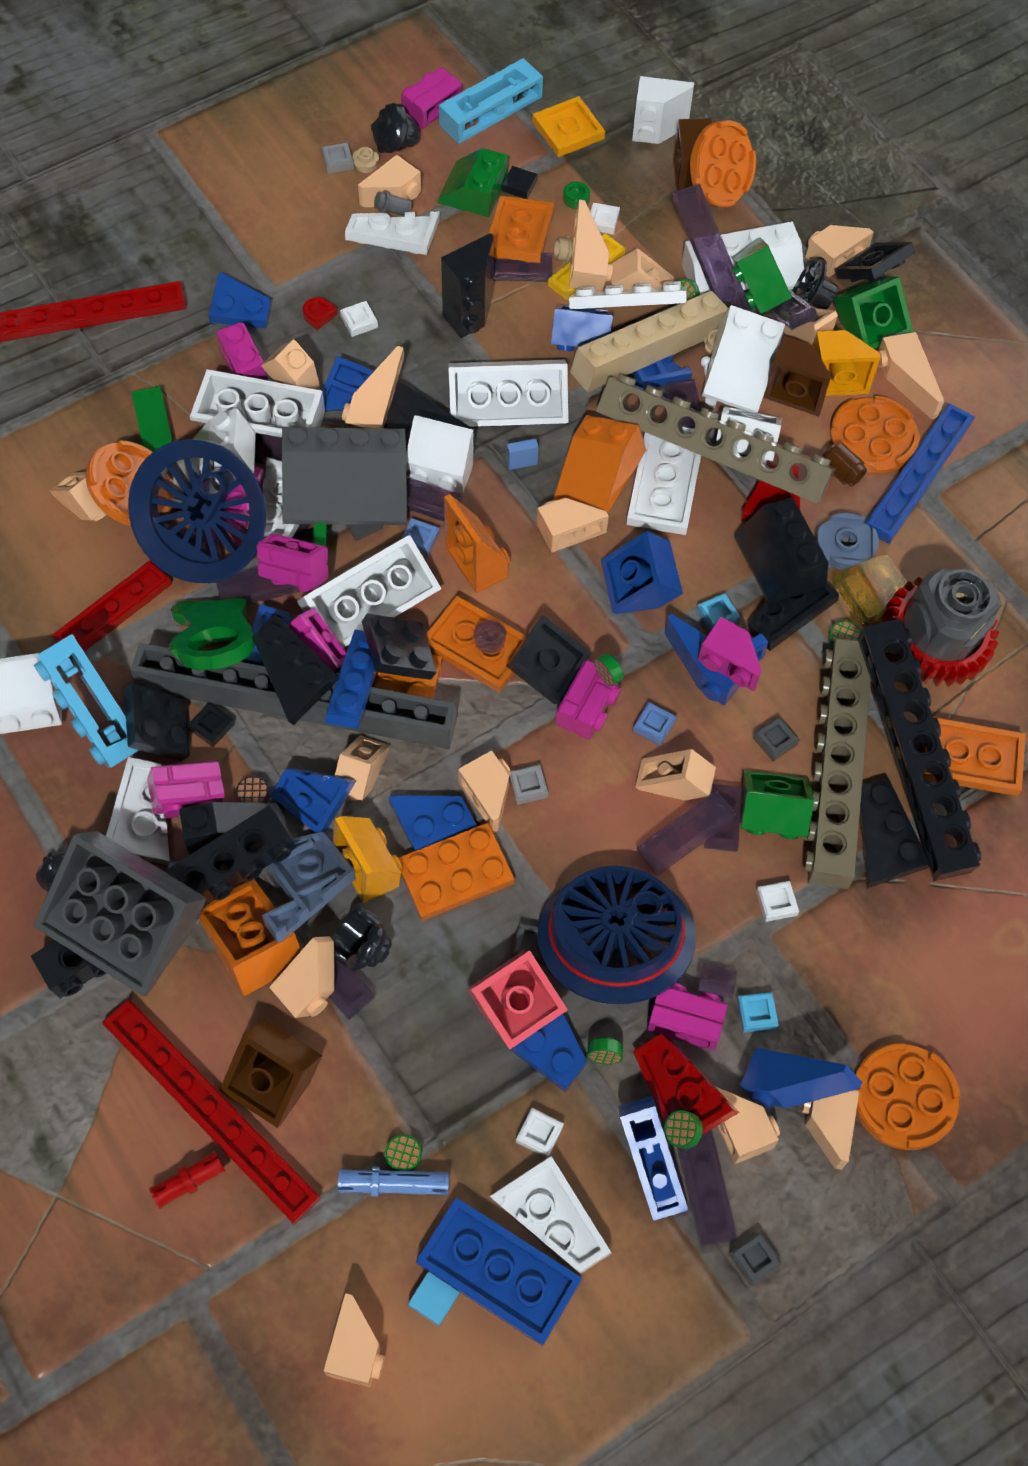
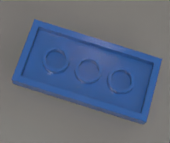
M455 1198L416 1260L418 1266L427 1272L429 1271L542 1347L582 1281V1277L458 1198Z

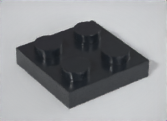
M912 242L874 243L834 270L838 279H850L851 282L868 279L869 282H874L885 277V272L903 265L906 262L905 259L914 254L915 250Z
M370 613L365 615L361 622L375 672L431 680L435 676L437 671L422 622Z
M541 615L536 619L506 664V667L555 705L562 700L583 662L589 658L591 653L548 618Z
M133 683L125 687L124 699L128 747L179 761L188 758L190 751L185 699Z

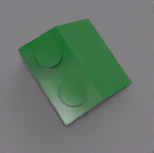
M480 148L457 160L439 195L438 203L489 218L502 192V183L508 174V155Z
M761 237L754 240L733 257L736 266L732 267L737 281L739 283L744 281L748 289L744 296L751 309L756 307L759 313L762 314L792 298L769 245Z
M883 277L878 281L867 282L837 295L834 299L843 328L873 349L880 347L884 337L913 332L900 277Z
M744 770L740 806L741 829H745L748 833L754 835H764L768 832L779 834L786 839L808 838L814 804L809 778Z

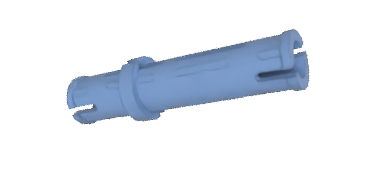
M372 1167V1170L339 1169L338 1193H371V1197H378L379 1194L388 1193L448 1196L449 1171L380 1170V1167Z

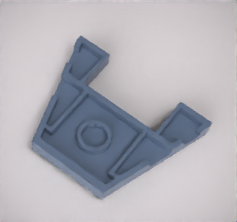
M324 832L292 838L297 848L291 851L290 856L279 863L273 862L265 867L291 900L262 915L265 926L277 943L283 941L289 934L297 930L356 879L354 869ZM262 846L249 848V852H257ZM226 861L222 866L227 871L232 867L234 861Z

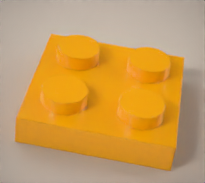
M579 96L532 114V123L557 157L605 139L606 131Z

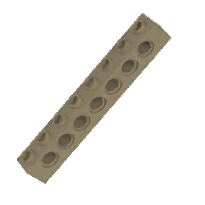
M619 374L618 378H608L596 412L621 422L639 425L640 430L816 504L822 502L836 469L829 465L830 459L818 454H814L812 458L801 454L803 450L801 447L788 442L781 446L773 442L774 436L762 431H757L756 435L745 431V424L732 419L728 423L718 420L719 414L706 408H702L700 412L689 408L691 402L676 396H674L673 401L662 396L664 391L647 385L646 389L635 385L636 380L629 376ZM632 394L637 395L640 399V406L636 411H632L628 406V399ZM660 405L664 406L668 413L664 422H659L655 417V410ZM687 416L691 417L695 422V429L691 434L686 433L682 428V422ZM714 428H718L723 434V440L719 445H714L709 438V434ZM742 439L748 441L751 445V452L747 457L741 456L737 451V444ZM769 451H773L779 456V464L776 468H770L765 464V455ZM796 463H802L807 467L808 473L804 480L796 479L792 473L793 466Z
M836 638L832 649H826L823 667L828 668V677H823L821 695L826 696L825 705L821 704L818 715V723L823 724V732L818 733L815 752L820 753V762H815L812 780L817 781L818 784L817 791H812L814 797L812 811H815L814 821L810 822L807 838L808 841H812L811 851H807L805 855L804 871H809L808 884L848 890L855 876L871 680L859 641ZM841 673H846L852 678L844 677ZM838 701H844L848 703L849 706L841 705ZM835 729H842L847 734H840ZM832 757L841 758L845 763H837ZM829 786L838 787L842 793L832 791ZM826 816H835L840 822L833 823ZM823 846H832L837 850V853H829Z

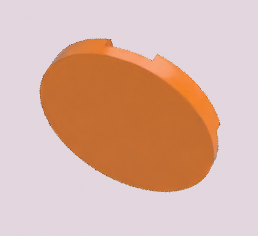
M731 120L712 122L701 131L693 146L690 160L692 184L700 199L712 207L724 208L735 205V202L742 197L744 192L749 191L754 179L756 151L752 150L747 136L748 131L738 122Z
M877 395L874 398L851 399L844 403L835 413L830 428L832 445L835 444L837 446L840 443L846 445L864 461L863 466L867 468L868 473H888L902 468L911 459L920 441V434L913 420V414L899 402Z
M122 440L97 449L88 461L85 478L89 493L97 506L115 521L131 526L128 511L130 487L138 468L152 451L137 443ZM166 473L164 478L168 479L173 483V479H170L168 474ZM162 487L159 488L158 496L172 497L171 493ZM158 505L159 516L168 514L172 507Z
M892 1043L874 1050L859 1066L855 1075L862 1081L860 1089L854 1090L859 1092L856 1115L867 1132L881 1143L900 1150H920L939 1142L954 1126L959 1110V1100L961 1099L959 1086L949 1066L934 1052L930 1053L925 1049L907 1045L906 1043Z

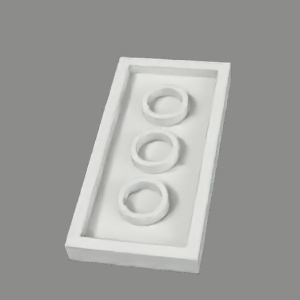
M681 281L663 282V287L652 288V283H637L634 289H623L622 284L607 285L604 288L605 291H595V286L578 287L576 292H573L569 297V308L585 309L686 303L687 286H681Z
M682 427L688 434L694 431L692 428ZM645 432L643 441L646 452L638 463L626 525L686 535L701 455Z

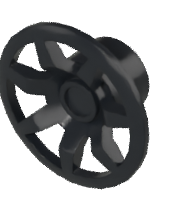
M815 258L801 272L791 293L790 313H793L800 307L809 308L810 305L818 309H827L834 301L838 287L836 284L825 279L827 272V261L825 258ZM804 276H806L808 279L806 283L801 282ZM798 288L803 290L802 293L796 294Z

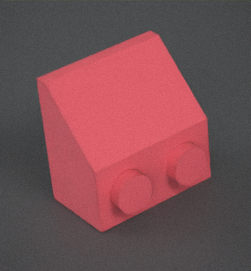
M530 950L520 952L466 988L483 1017L509 1050L568 1010Z

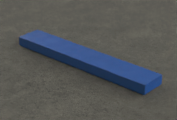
M950 403L947 405L865 523L871 529L874 527L880 540L888 544L891 543L973 423L975 416Z

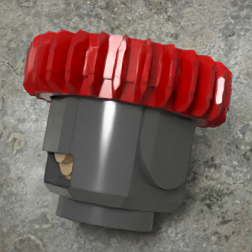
M938 567L929 572L924 579L918 577L913 583L908 581L903 588H899L887 603L882 619L884 620L883 622L901 618L904 628H908L912 638V646L910 648L913 657L918 658L920 662L923 684H926L929 679H933L937 687L944 680L946 685L950 687L955 681L961 685L966 679L972 680L978 673L984 670L987 663L993 658L994 650L998 645L995 639L999 635V631L994 629L998 622L995 616L1002 605L998 591L989 579H985L977 572L968 569L951 570ZM896 655L892 659V662L898 661Z

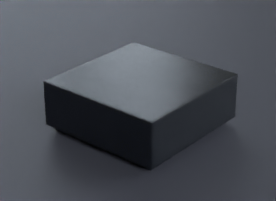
M512 166L502 183V192L527 199L537 182L538 174Z
M208 703L187 726L192 733L214 747L235 724L232 718L211 703Z

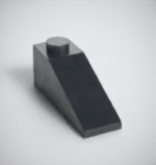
M211 802L179 809L183 838L189 855L268 805L272 807L288 832L284 807L280 803Z

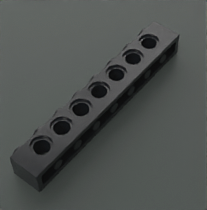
M901 618L864 626L858 636V641L920 840L930 862L929 868L933 881L972 873L980 866V848L976 842L972 841L969 832L971 829L970 817L966 810H962L959 801L961 797L960 786L956 779H952L950 773V755L948 750L942 748L939 738L941 736L940 724L937 718L932 717L929 707L931 706V696L926 687L923 688L920 679L922 673L921 665L918 658L913 657L910 648L912 646L910 631L908 628H904ZM891 652L895 654L898 661L892 662L888 660L884 653ZM894 682L905 684L908 691H899L896 689ZM903 712L913 713L917 717V722L908 721L904 717ZM913 742L924 744L927 753L918 752L914 748ZM923 773L933 774L937 784L926 782ZM939 803L943 805L947 815L941 816L937 814L933 809V804ZM948 834L954 837L957 847L947 846L943 840V835Z
M268 805L164 872L188 887H191L194 881L204 879L203 885L195 891L207 898L203 906L205 907L214 900L218 901L226 898L231 894L233 888L240 883L254 880L262 873V869L273 862L279 863L290 856L291 851L297 847L272 807ZM254 843H263V846L257 852H249V848ZM234 861L229 870L219 871L224 862ZM55 940L31 955V958L49 990L60 999L64 996L68 997L76 994L82 989L83 984L90 979L107 974L84 958L78 966L71 967L73 959L78 954Z

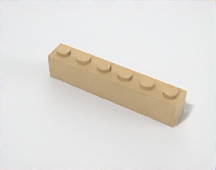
M711 290L688 300L686 303L676 305L578 347L570 373L587 392L606 385L609 377L618 378L619 374H631L703 342L710 331L718 329L719 323L727 312L728 307Z

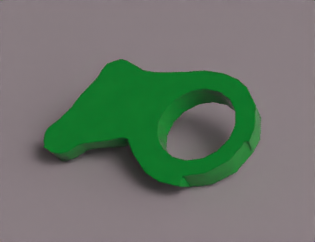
M235 598L228 600L183 601L171 607L174 621L183 626H189L174 637L169 644L170 652L185 667L195 670L226 668L241 662L254 650L255 643L252 628L246 620V600ZM233 641V643L220 649L196 651L210 643Z

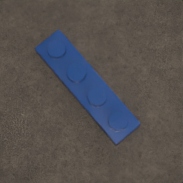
M354 630L338 676L340 679L336 682L326 711V724L359 729L376 676L364 631Z

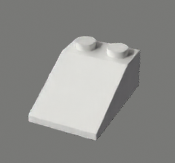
M730 305L719 323L702 396L742 410L757 413L767 387L773 360L781 344L785 324Z
M234 408L227 412L218 413L209 419L194 439L205 440L223 446L237 455L254 473L256 433L239 410ZM195 458L199 474L201 475L203 458ZM182 459L177 464L190 481L185 461ZM213 461V469L221 468L222 465ZM173 477V483L181 488L179 483ZM212 477V486L215 489L219 488V481L215 477ZM172 495L171 497L172 499L180 500L174 495Z

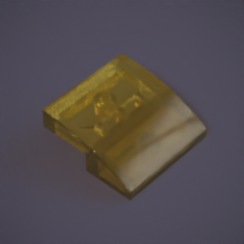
M888 554L853 566L836 575L831 580L863 627L882 623L884 621L882 615L886 610L887 603L899 588H903L907 583Z

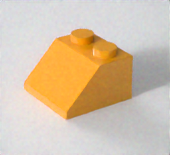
M847 330L817 331L813 346L831 375L826 396L869 394L880 362V353Z
M348 816L335 818L333 844L354 869L356 879L352 882V885L362 903L398 888L403 868L398 857L395 854L391 855L386 847L387 840L381 828H375L370 818Z

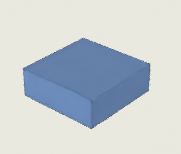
M536 439L507 444L506 462L509 470L538 465L539 446Z
M411 518L401 539L410 535L421 555L428 557L440 534V528Z
M648 702L635 723L633 732L661 746L675 724L677 716Z

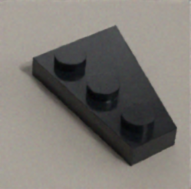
M397 383L384 429H405L406 446L409 443L415 415L472 429L474 442L475 429L402 383Z
M827 583V587L771 604L765 601L750 622L748 632L753 637L762 633L768 640L767 649L771 651L839 600V592Z
M274 614L253 638L287 720L294 726L340 678Z
M889 778L862 786L859 823L863 835V858L866 862L867 888L927 869L930 862Z

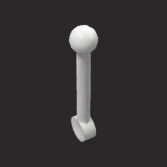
M704 356L700 361L704 367L705 380L711 360L709 356ZM706 398L705 406L709 409L715 408L717 401Z

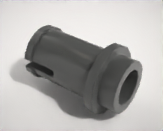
M387 190L383 192L378 191L374 199V207L381 213L388 211L405 217V212H410L411 200L391 195Z

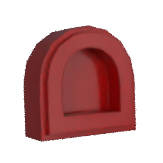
M320 297L308 299L302 308L304 320L317 331L338 314L337 307Z

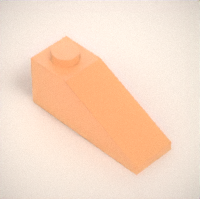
M579 200L574 218L569 287L578 289V287L595 286V291H603L605 282L611 281L613 264H608L609 251L585 200Z
M917 333L884 337L878 350L881 356L878 367L882 368L886 379L928 417L937 419L944 399Z
M397 346L353 394L351 403L345 404L342 420L345 421L346 428H384L404 360L403 347Z

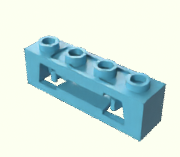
M522 58L439 105V126L460 144L542 98L543 76ZM519 93L524 96L519 101L513 103V99L516 100ZM477 118V124L465 130V124L469 123L471 125L474 123L473 120Z
M73 634L35 656L38 663L34 664L36 671L44 682L49 679L56 689L52 693L62 710L68 707L75 718L70 721L81 738L85 735L93 745L89 751L99 766L104 763L107 768H112L139 751L128 747L126 717ZM70 655L83 674L79 677L108 721L113 720L124 738L121 739L114 725H109L100 731L109 744L105 745L96 731L99 727L71 683H65L56 669L59 666L66 679L79 672L69 659Z

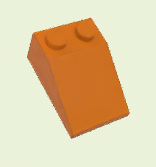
M586 415L572 437L553 501L568 498L604 510L608 514L646 452L639 425Z
M452 495L444 496L445 549L475 593L508 578L509 555L503 547H498L490 527L487 524L483 525L477 515Z
M255 879L234 888L226 898L212 901L203 907V911L198 917L206 935L243 996L276 980L301 952L294 932L289 934L283 941L277 943L265 926L262 915L276 908Z

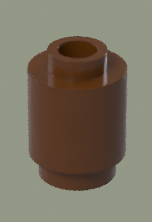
M843 443L837 446L835 444L831 445L823 454V457L831 460L829 465L836 468L833 476L843 485L855 486L867 472V468L863 466L864 461Z

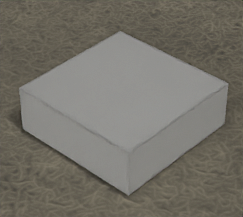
M348 142L321 147L327 174L354 169V162Z
M540 765L511 771L509 781L516 805L548 798L549 793Z

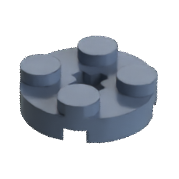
M839 513L831 516L829 521L823 522L816 537L820 548L829 562L828 568L842 571L866 569L874 558L879 545L878 534L874 527L871 529L865 524L864 518L851 513ZM843 538H849V542L855 545L845 546L841 542Z

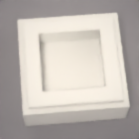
M593 202L590 213L599 232L614 235L620 207Z
M367 301L340 310V316L351 337L378 328V321Z
M790 881L757 887L756 893L765 922L798 915L799 909Z
M531 1108L516 1138V1143L548 1158L564 1127V1123Z

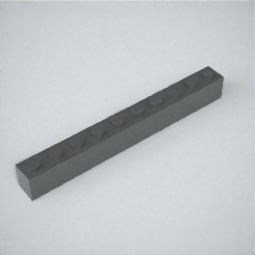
M139 643L130 669L135 684L182 698L287 718L265 666L239 662L221 669L195 670L185 667L170 652L169 648ZM335 683L300 719L301 721L450 749L457 722L456 703L372 687L359 729L326 724V711L336 685Z

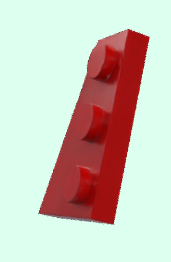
M660 1034L633 1051L664 1124L673 1112L685 1110L695 1114L701 1120L703 1135L740 1113L668 1036Z

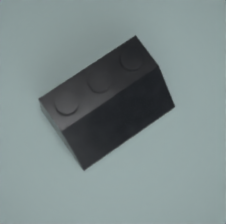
M491 233L441 257L442 315L460 338L478 332L486 324L493 298L494 236Z
M793 497L763 505L734 534V538L768 604L827 587L829 562Z

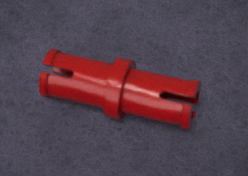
M214 1150L208 1156L188 1167L185 1165L179 1167L178 1173L155 1186L149 1187L150 1193L153 1194L152 1197L159 1209L187 1192L190 1194L198 1191L197 1187L220 1173L226 1172L217 1152Z

